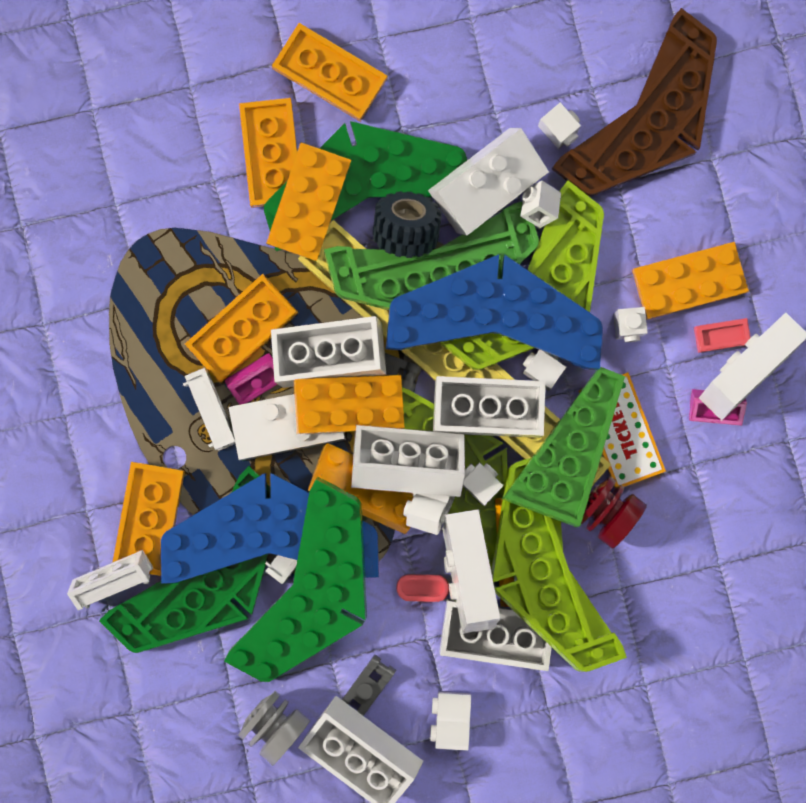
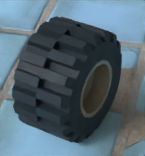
M399 191L395 194H387L386 197L379 199V203L375 206L373 240L380 249H385L386 253L395 254L397 257L405 256L406 258H412V256L421 257L423 254H429L437 246L442 212L438 204L433 203L431 198L424 197V195L419 193Z

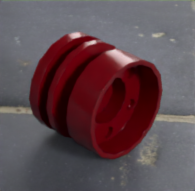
M610 476L591 491L581 524L591 517L586 527L587 530L591 531L599 524L602 525L598 538L613 549L633 529L643 515L647 504L634 494L629 495L622 501L620 499L624 490L622 485H619L610 492L616 482Z

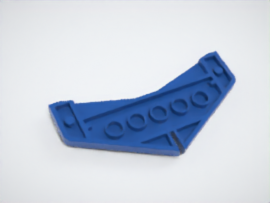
M498 254L398 296L390 304L386 349L403 350L413 348L414 346L495 333L570 361L573 365L583 369H600L603 325L600 319L506 255L503 256L501 279H497Z
M266 473L169 529L161 538V583H177L268 553L297 560L309 492L270 473L271 498L267 499ZM363 521L365 578L379 577L378 533L374 526Z

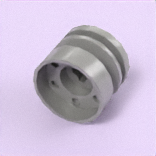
M276 690L260 701L245 719L243 727L238 734L243 740L250 731L255 733L248 743L250 747L262 739L265 744L260 751V755L272 766L285 754L310 722L298 709L285 716L283 712L288 705L286 699L276 708L273 704L280 696Z

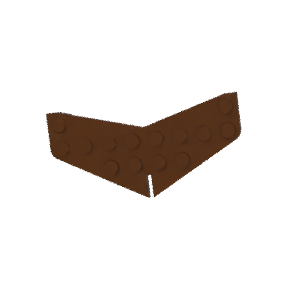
M680 8L669 25L636 106L576 148L561 156L552 167V170L566 181H570L586 195L594 196L695 155L697 152L678 138V136L696 150L700 149L717 45L716 35L683 8Z

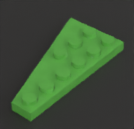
M603 367L596 370L502 498L503 500L574 527L581 525L625 376Z

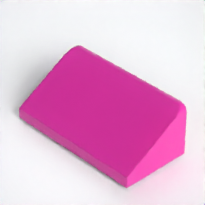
M270 353L225 379L228 389L239 405L252 401L278 385L275 383L273 358Z
M692 389L689 421L742 426L747 405L746 398L721 420L699 399L705 390Z

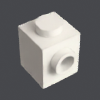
M560 102L540 119L538 127L559 149L564 144L567 147L570 146L579 137L577 133L581 125L579 124L578 116L572 110L568 111Z
M544 181L529 187L522 196L521 217L538 228L558 219L561 192Z
M645 307L618 309L613 314L616 340L624 339L625 343L641 341L640 337L647 334Z
M539 350L536 354L531 352L522 364L526 367L523 374L533 381H546L545 389L547 391L554 386L566 367L557 361L559 357Z
M479 463L475 467L470 464L465 469L463 487L482 505H486L503 485L495 478L498 473L487 463L484 466Z

